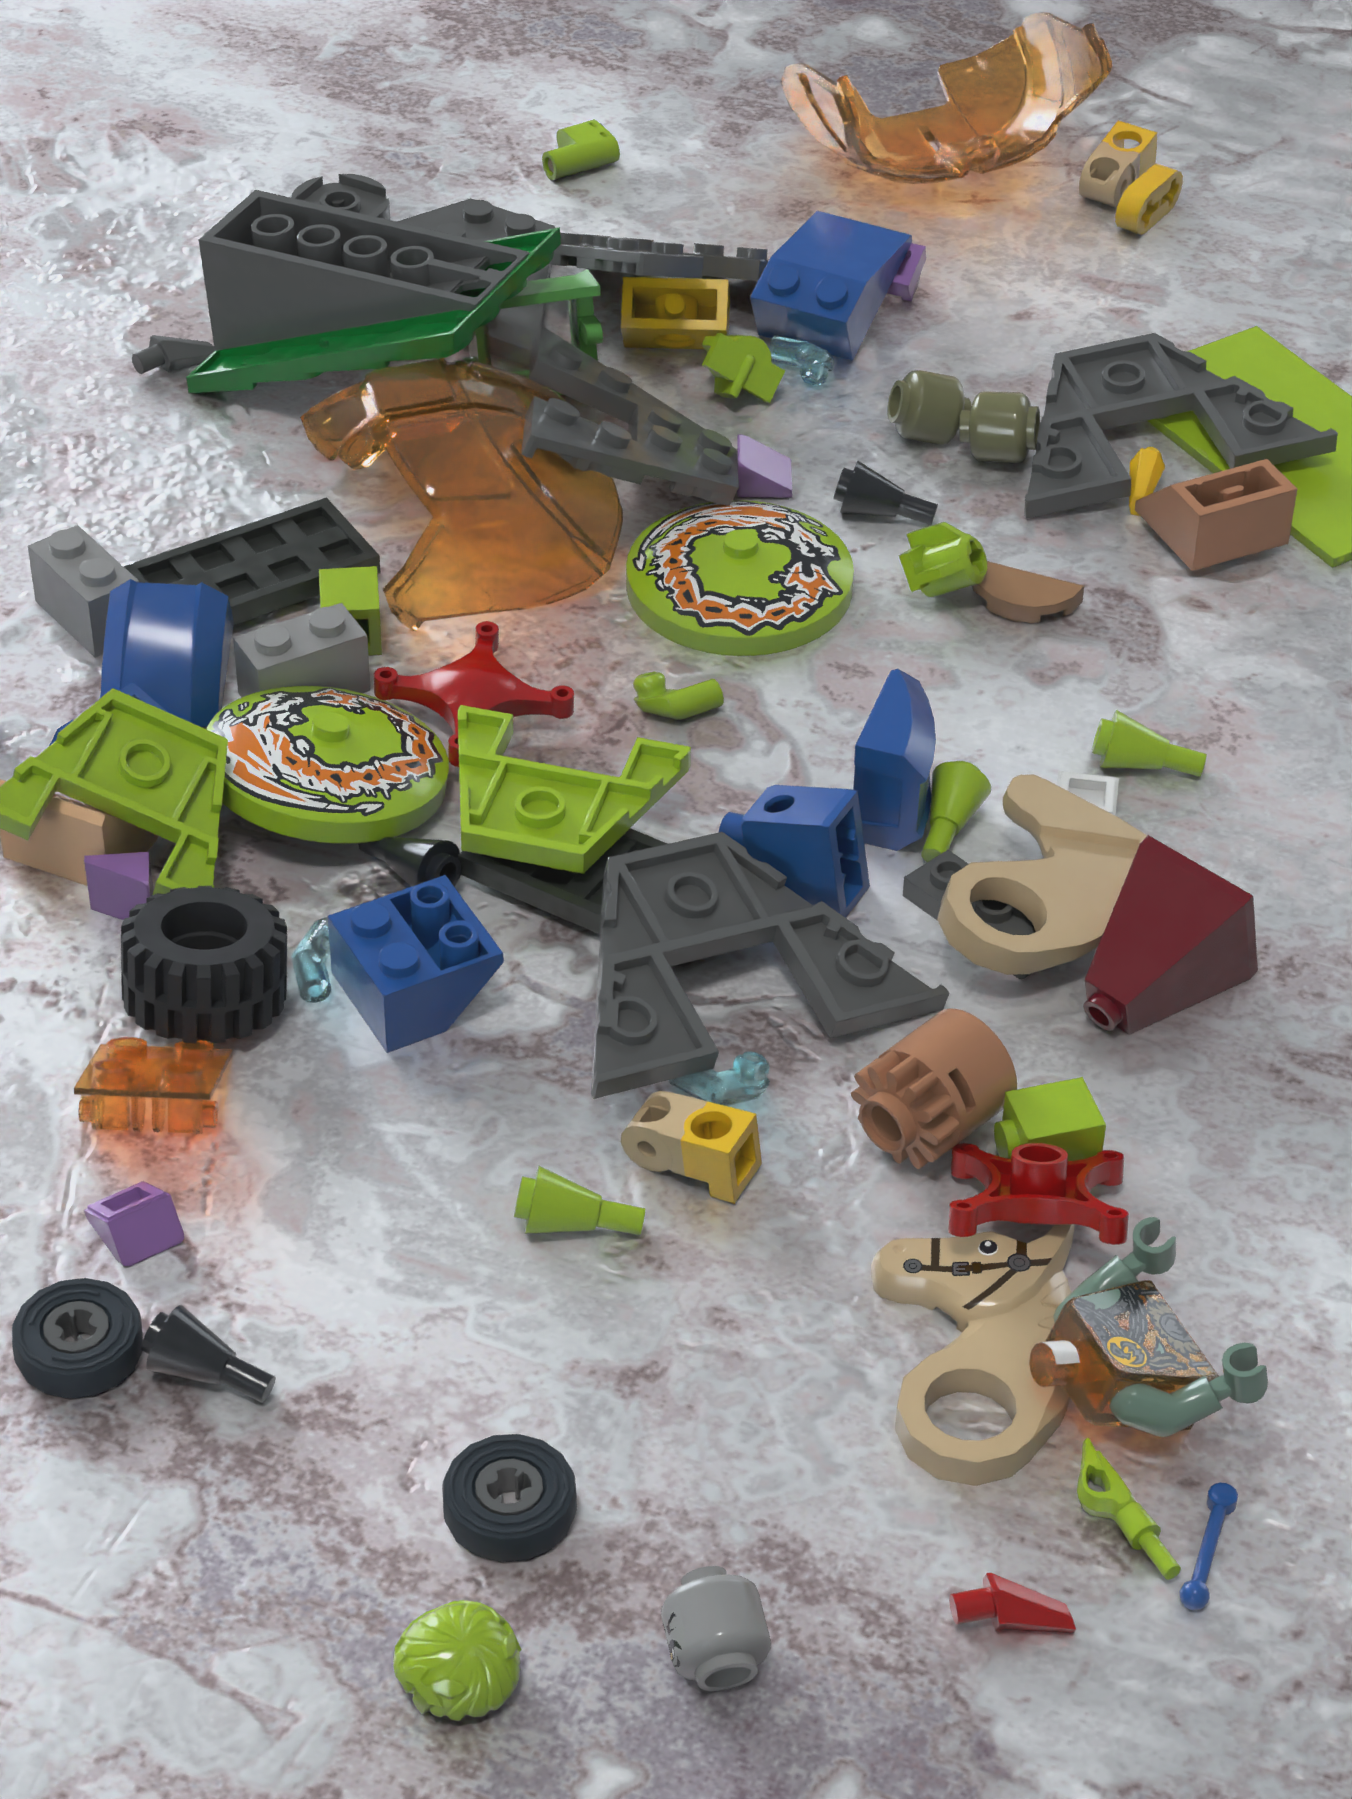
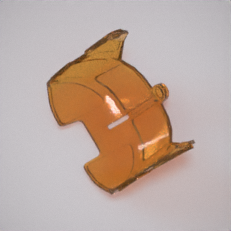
M1040 12L1025 17L1022 25L1015 28L1011 36L972 57L940 65L937 73L947 100L945 105L878 118L870 113L857 89L852 85L848 75L839 77L836 83L805 63H796L785 67L780 83L790 108L803 126L818 142L835 154L843 157L846 165L893 182L925 184L965 178V175L969 174L970 170L980 174L989 173L1029 159L1047 147L1057 135V129L1061 121L1088 98L1106 79L1112 70V60L1103 38L1099 37L1093 23H1089L1081 29L1051 13ZM933 141L935 143V145L938 147L937 152L929 144V142Z
M444 358L427 359L371 371L365 375V380L327 397L300 417L306 436L314 448L330 461L334 460L339 454V458L353 470L368 467L386 450L409 487L433 516L403 567L382 588L391 613L411 631L418 630L424 621L491 612L523 610L548 605L587 590L610 570L623 523V509L613 478L596 471L575 469L555 452L537 448L532 458L521 454L525 415L534 396L547 402L550 398L565 401L552 389L536 383L525 376L478 361H471L469 363L462 360L447 362Z

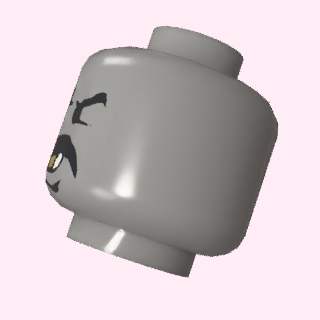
M706 1566L690 1571L682 1577V1586L667 1596L661 1608V1618L673 1666L677 1674L690 1681H696L698 1687L706 1691H721L741 1686L756 1677L758 1673L757 1666L764 1662L771 1650V1639L757 1587L752 1581L742 1576L727 1574L726 1570L720 1566Z

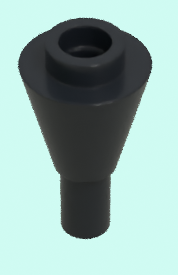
M857 461L854 470L843 468L833 498L843 502L840 513L889 517L901 515L928 525H932L938 508L936 503L905 494V490L860 461Z
M385 837L379 841L358 843L359 849L362 852L385 861L411 887L446 875L455 887L460 879L462 871L461 862L458 859L460 850L451 841Z
M183 1305L177 1306L169 1315L160 1312L150 1324L142 1342L141 1350L149 1354L146 1364L148 1371L214 1385H221L223 1383L261 1403L268 1398L275 1384V1376L237 1358L235 1351Z

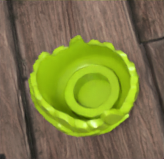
M458 1600L426 1611L409 1624L395 1645L393 1669L396 1678L401 1683L405 1692L413 1694V1703L421 1714H425L430 1710L435 1716H448L451 1720L460 1721L466 1715L481 1717L485 1716L489 1710H498L511 1696L519 1681L521 1670L520 1651L522 1649L511 1625L493 1608L477 1601Z

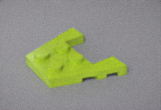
M112 688L57 734L56 741L37 757L29 756L14 769L13 776L0 786V829L29 840L55 792H60L176 843L155 883L153 895L157 893L166 894L170 892V889L181 887L197 888L198 886H212L214 888V870L218 852V828L223 799L228 739Z
M460 705L458 709L461 851L584 874L689 771L691 766V747L637 737L621 776L615 777L503 756L513 736V714Z

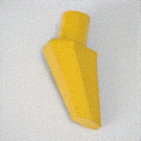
M1155 447L1141 448L1130 460L1131 495L1129 496V508L1131 515L1140 516L1135 511L1136 500L1154 492L1165 469L1161 452Z

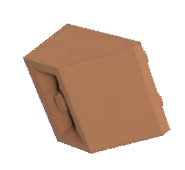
M1268 459L1167 486L1136 500L1135 511L1191 571L1289 544L1297 488Z

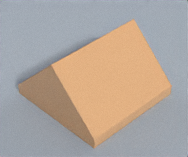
M0 779V786L6 781ZM57 794L53 795L29 840L0 829L4 858L86 886L87 878L84 856L147 852L158 839L156 834L90 805Z

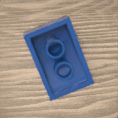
M816 211L770 257L750 296L758 335L853 361L912 244V235Z

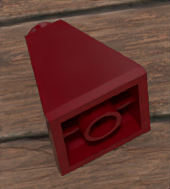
M1147 835L1139 844L1084 980L1087 1000L1083 1004V1008L1088 1017L1105 1030L1112 1031L1115 1027H1118L1130 1035L1250 980L1258 971L1253 895Z

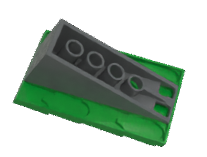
M254 190L198 239L215 351L186 377L188 393L253 390L258 382L308 380L324 372L386 369L391 361L440 359L454 355L470 344L474 337V331L477 328L489 323L500 313L501 304L504 301L516 296L526 287L527 278L531 274L540 271L552 261L554 251L561 245L560 227L480 241Z

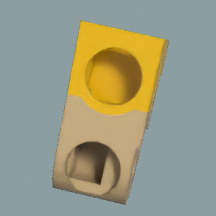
M1118 120L1086 161L1080 176L1079 194L1082 197L1117 207L1127 187L1152 165L1156 164L1158 132ZM1124 139L1135 140L1140 145L1126 149L1124 148Z
M657 1091L652 1093L621 1133L620 1142L624 1152L638 1166L654 1172H662L669 1169L673 1173L707 1182L710 1197L734 1204L762 1164L756 1113L673 1092Z

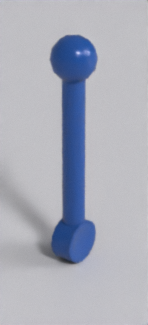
M1215 1483L1208 1490L1207 1506L1211 1512L1192 1578L1183 1584L1179 1592L1180 1601L1190 1610L1204 1608L1210 1599L1209 1589L1206 1586L1207 1578L1225 1515L1234 1512L1238 1500L1236 1489L1227 1483Z

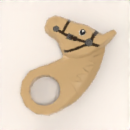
M1075 1224L1054 1225L1045 1236L1029 1243H1024L993 1231L976 1233L970 1237L900 1238L890 1241L875 1254L871 1263V1278L873 1289L881 1298L901 1304L920 1305L930 1310L939 1308L957 1321L956 1329L962 1332L958 1338L943 1349L926 1357L903 1377L897 1403L895 1431L908 1459L935 1478L972 1486L1010 1478L1032 1460L1061 1425L1076 1380L1078 1363L1056 1365L1052 1349L1042 1342L1069 1341L1068 1336L1062 1337L1058 1334L1054 1323V1314L1057 1307L1071 1294L1063 1268L1072 1246ZM1075 1347L1076 1350H1077V1352H1078V1355H1079V1349H1080V1348ZM956 1392L977 1393L992 1398L1005 1408L1012 1423L997 1436L984 1440H962L945 1434L932 1424L926 1411L940 1397Z

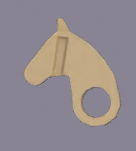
M1034 774L1018 775L1011 780L1005 791L1003 809L1005 814L1015 824L1030 832L1038 842L1044 858L1024 861L971 862L951 876L941 900L937 919L948 943L975 965L1006 975L1031 974L1076 960L1098 947L1139 844L1147 836L1119 817ZM978 900H996L1009 904L1021 911L1032 922L1036 932L1030 935H1012L998 931L986 924L974 912L971 903Z

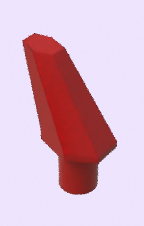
M986 1573L983 1578V1588L949 1595L950 1610L956 1625L991 1618L995 1631L1002 1629L1074 1633L1076 1631L1073 1617L1065 1603L993 1573Z

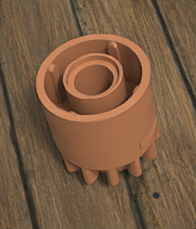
M944 1009L856 1073L854 1078L859 1087L851 1092V1097L858 1104H861L858 1120L870 1140L881 1150L892 1154L895 1162L900 1164L909 1157L913 1166L916 1169H921L928 1162L933 1163L1001 1112L1004 1107L1005 1092L1017 1090V1076L1007 1049L998 1036L983 1021L960 1009Z

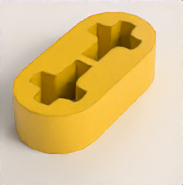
M1157 163L1152 165L1129 185L1122 194L1115 214L1117 227L1140 235L1149 231L1175 206L1182 189V172Z

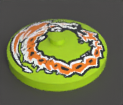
M732 500L730 506L708 502L672 512L652 523L636 538L630 548L626 562V591L629 602L638 617L648 627L666 639L694 650L729 656L768 655L808 644L820 638L838 624L848 610L852 599L853 561L850 552L839 536L826 525L809 515L788 507L765 502Z
M289 686L263 690L246 695L228 704L213 717L207 727V730L228 739L222 803L249 822L285 836L323 843L379 841L385 837H395L419 827L437 812L445 797L449 760L441 740L416 716L392 703L367 694L321 686Z

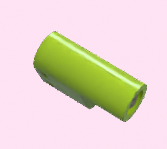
M593 119L559 129L556 135L558 148L544 152L542 164L547 177L550 180H556L617 162L620 158V149L616 138L601 123Z

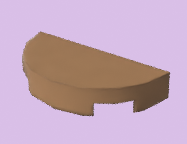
M987 561V572L983 581L972 585L973 591L987 601L986 608L990 612L1011 621L1039 623L1041 615L1055 614L1063 611V616L1071 614L1083 602L1084 595L1083 585Z

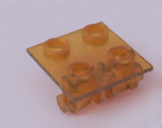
M120 1037L108 1041L107 1044H100L74 1087V1094L81 1095L78 1109L79 1121L91 1123L93 1130L127 1131L130 1127L131 1097L133 1131L141 1132L145 1121L146 1098H151L153 1132L161 1133L164 1128L166 1098H168V1132L203 1134L204 1128H216L218 1122V1102L206 1100H211L232 1057V1050L214 1049L212 1043L203 1040H197V1044L181 1041L174 1044L173 1047L147 1046V1041L141 1038Z

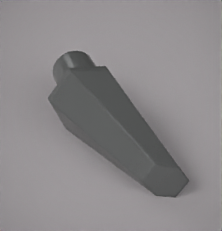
M152 335L150 336L149 347L133 354L131 359L134 368L139 374L159 366L167 372L201 364L215 349L212 344L206 341Z

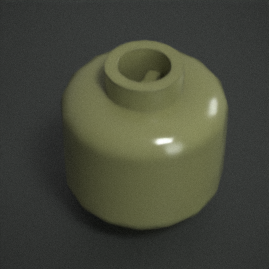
M921 370L911 371L902 381L897 380L894 383L887 405L888 420L890 423H895V428L902 438L940 445L949 443L955 437L959 429L961 411L971 410V401L969 398L964 397L963 386L956 377Z
M980 392L975 396L971 410L961 411L959 421L960 442L970 443L972 456L977 461L1020 463L1026 459L1029 450L1037 449V437L1040 427L1039 407L1031 406L1029 398L1024 393Z

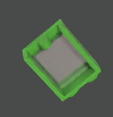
M586 269L570 276L527 281L526 287L519 294L501 304L500 313L492 321L474 331L473 340L469 344L470 357L462 358V373L466 389H473L482 406L533 399L534 396L543 398L563 395L529 379L532 343L540 326L547 328L598 361L597 344L603 343V332L601 323L594 315L593 297L601 296L600 284L589 270Z

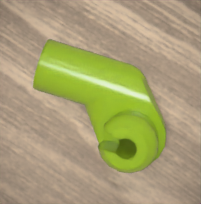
M653 671L638 675L633 682V687L637 693L634 701L643 712L676 720H682L721 707L724 703L722 689L715 679L679 690L666 689L665 676L660 672Z

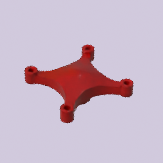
M483 621L476 625L474 649L469 654L448 665L413 676L398 675L397 671L391 667H381L374 672V695L378 699H398L418 703L435 711L447 721L453 731V735L448 739V760L455 767H459L458 709L460 705L513 714V717L550 715L558 719H566L574 713V690L572 688L559 685L551 691L532 687L511 674L497 661L493 654L498 650L499 627L490 621Z
M959 1143L952 1148L951 1174L961 1179L977 1178L986 1189L973 1197L950 1202L948 1231L954 1236L970 1237L977 1233V1225L991 1221H1009L1037 1225L1077 1224L1099 1231V1240L1103 1243L1111 1245L1124 1244L1127 1242L1128 1211L1110 1206L1090 1193L1092 1188L1098 1184L1105 1186L1122 1184L1124 1154L1118 1151L1104 1150L1092 1157L1068 1161V1153L1058 1146L1044 1143H1029L1015 1147L1012 1150L1011 1159L985 1152L974 1144Z

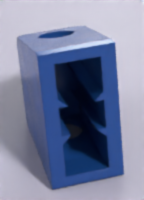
M773 785L766 788L745 815L728 812L721 821L719 832L725 833L745 847L752 858L768 863L787 877L785 886L812 905L822 901L846 918L870 887L858 791Z

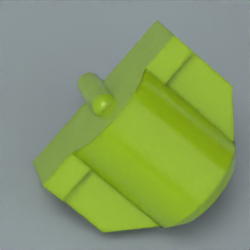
M722 333L704 338L702 346L707 351V355L702 366L709 369L715 377L714 393L721 397L737 399L741 389H744L764 402H771L785 370L771 362L770 350L763 340L755 336L724 335Z
M946 522L906 534L911 549L900 554L899 558L911 592L921 590L927 597H935L976 585L983 581L987 572L986 554L981 543L970 534L964 533Z

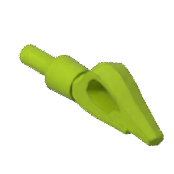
M1086 1438L1082 1445L1081 1468L1077 1483V1495L1082 1509L1091 1516L1114 1520L1131 1546L1136 1550L1143 1549L1165 1579L1169 1580L1176 1577L1180 1573L1181 1567L1158 1538L1161 1532L1160 1527L1146 1510L1135 1501L1131 1491L1100 1451H1096L1091 1440ZM1088 1479H1090L1094 1485L1101 1486L1103 1492H1097L1090 1489L1088 1487Z

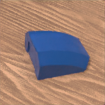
M130 579L111 590L104 638L100 698L112 688L119 691L134 682L170 714L200 727L208 726L213 717L222 709L234 625L229 597L203 582L198 585L139 583Z
M900 669L890 671L856 742L853 790L858 791L864 844L898 851L923 837L930 812V770L934 760L936 744L935 722L929 699L920 681Z

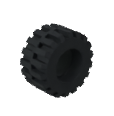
M198 886L197 888L181 887L170 889V892L166 894L157 893L146 898V903L137 904L129 911V917L125 918L121 925L122 1000L124 1001L126 1013L128 1016L135 1017V1023L144 1030H156L157 1036L166 1039H182L184 1043L197 1044L198 1041H210L211 1044L226 1042V1039H242L251 1036L252 1030L265 1029L272 1024V1017L280 1016L284 1009V1001L286 1000L287 925L285 919L279 918V911L273 905L263 904L262 898L254 894H242L240 890L228 887L223 889L212 888V886Z

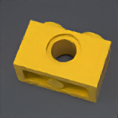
M623 277L621 333L624 348L705 350L702 343L706 336H716L717 333L729 335L730 294L728 279Z

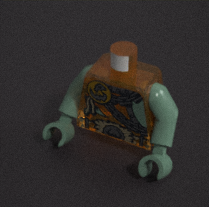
M1148 1217L1141 1220L1133 1230V1251L1123 1260L1115 1255L1085 1279L1057 1307L1054 1314V1325L1045 1342L1037 1343L1031 1350L1029 1366L1031 1375L1039 1386H1063L1084 1419L1093 1425L1129 1427L1155 1436L1168 1437L1179 1431L1191 1430L1194 1423L1223 1409L1220 1401L1228 1397L1239 1403L1257 1402L1264 1396L1267 1390L1268 1377L1266 1366H1257V1348L1253 1344L1245 1342L1235 1344L1225 1351L1222 1358L1223 1375L1219 1376L1151 1280H1137L1136 1276L1142 1271L1151 1275L1169 1271L1174 1265L1176 1257L1175 1236L1159 1247L1148 1246L1153 1244L1160 1234V1220L1156 1217Z

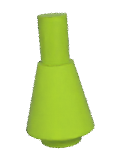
M1118 710L1115 711L1112 721L1101 718L1092 746V753L1101 755L1100 768L1162 769V767L1200 777L1207 757L1205 753L1170 744V740Z
M944 762L933 770L930 809L931 829L921 852V856L926 862L931 861L950 849L954 836L958 835L991 793V784L988 778L978 767L969 762Z
M538 1165L535 1179L524 1176L521 1178L514 1217L526 1220L525 1234L588 1231L599 1227L640 1236L645 1217V1208L602 1200L601 1195Z

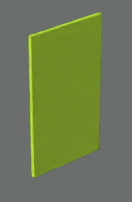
M1258 326L1187 351L1206 360V370L1225 380L1236 376L1263 391L1268 399L1275 402H1284L1293 407L1294 418L1320 432L1332 428L1338 433L1335 452L1275 464L1274 466L1297 488L1290 535L1332 568L1351 561L1352 396ZM1193 411L1170 415L1162 419L1146 420L1210 472L1217 473L1230 469Z

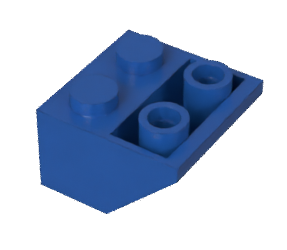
M446 875L327 916L331 972L386 1053L446 1032L504 963L503 952Z

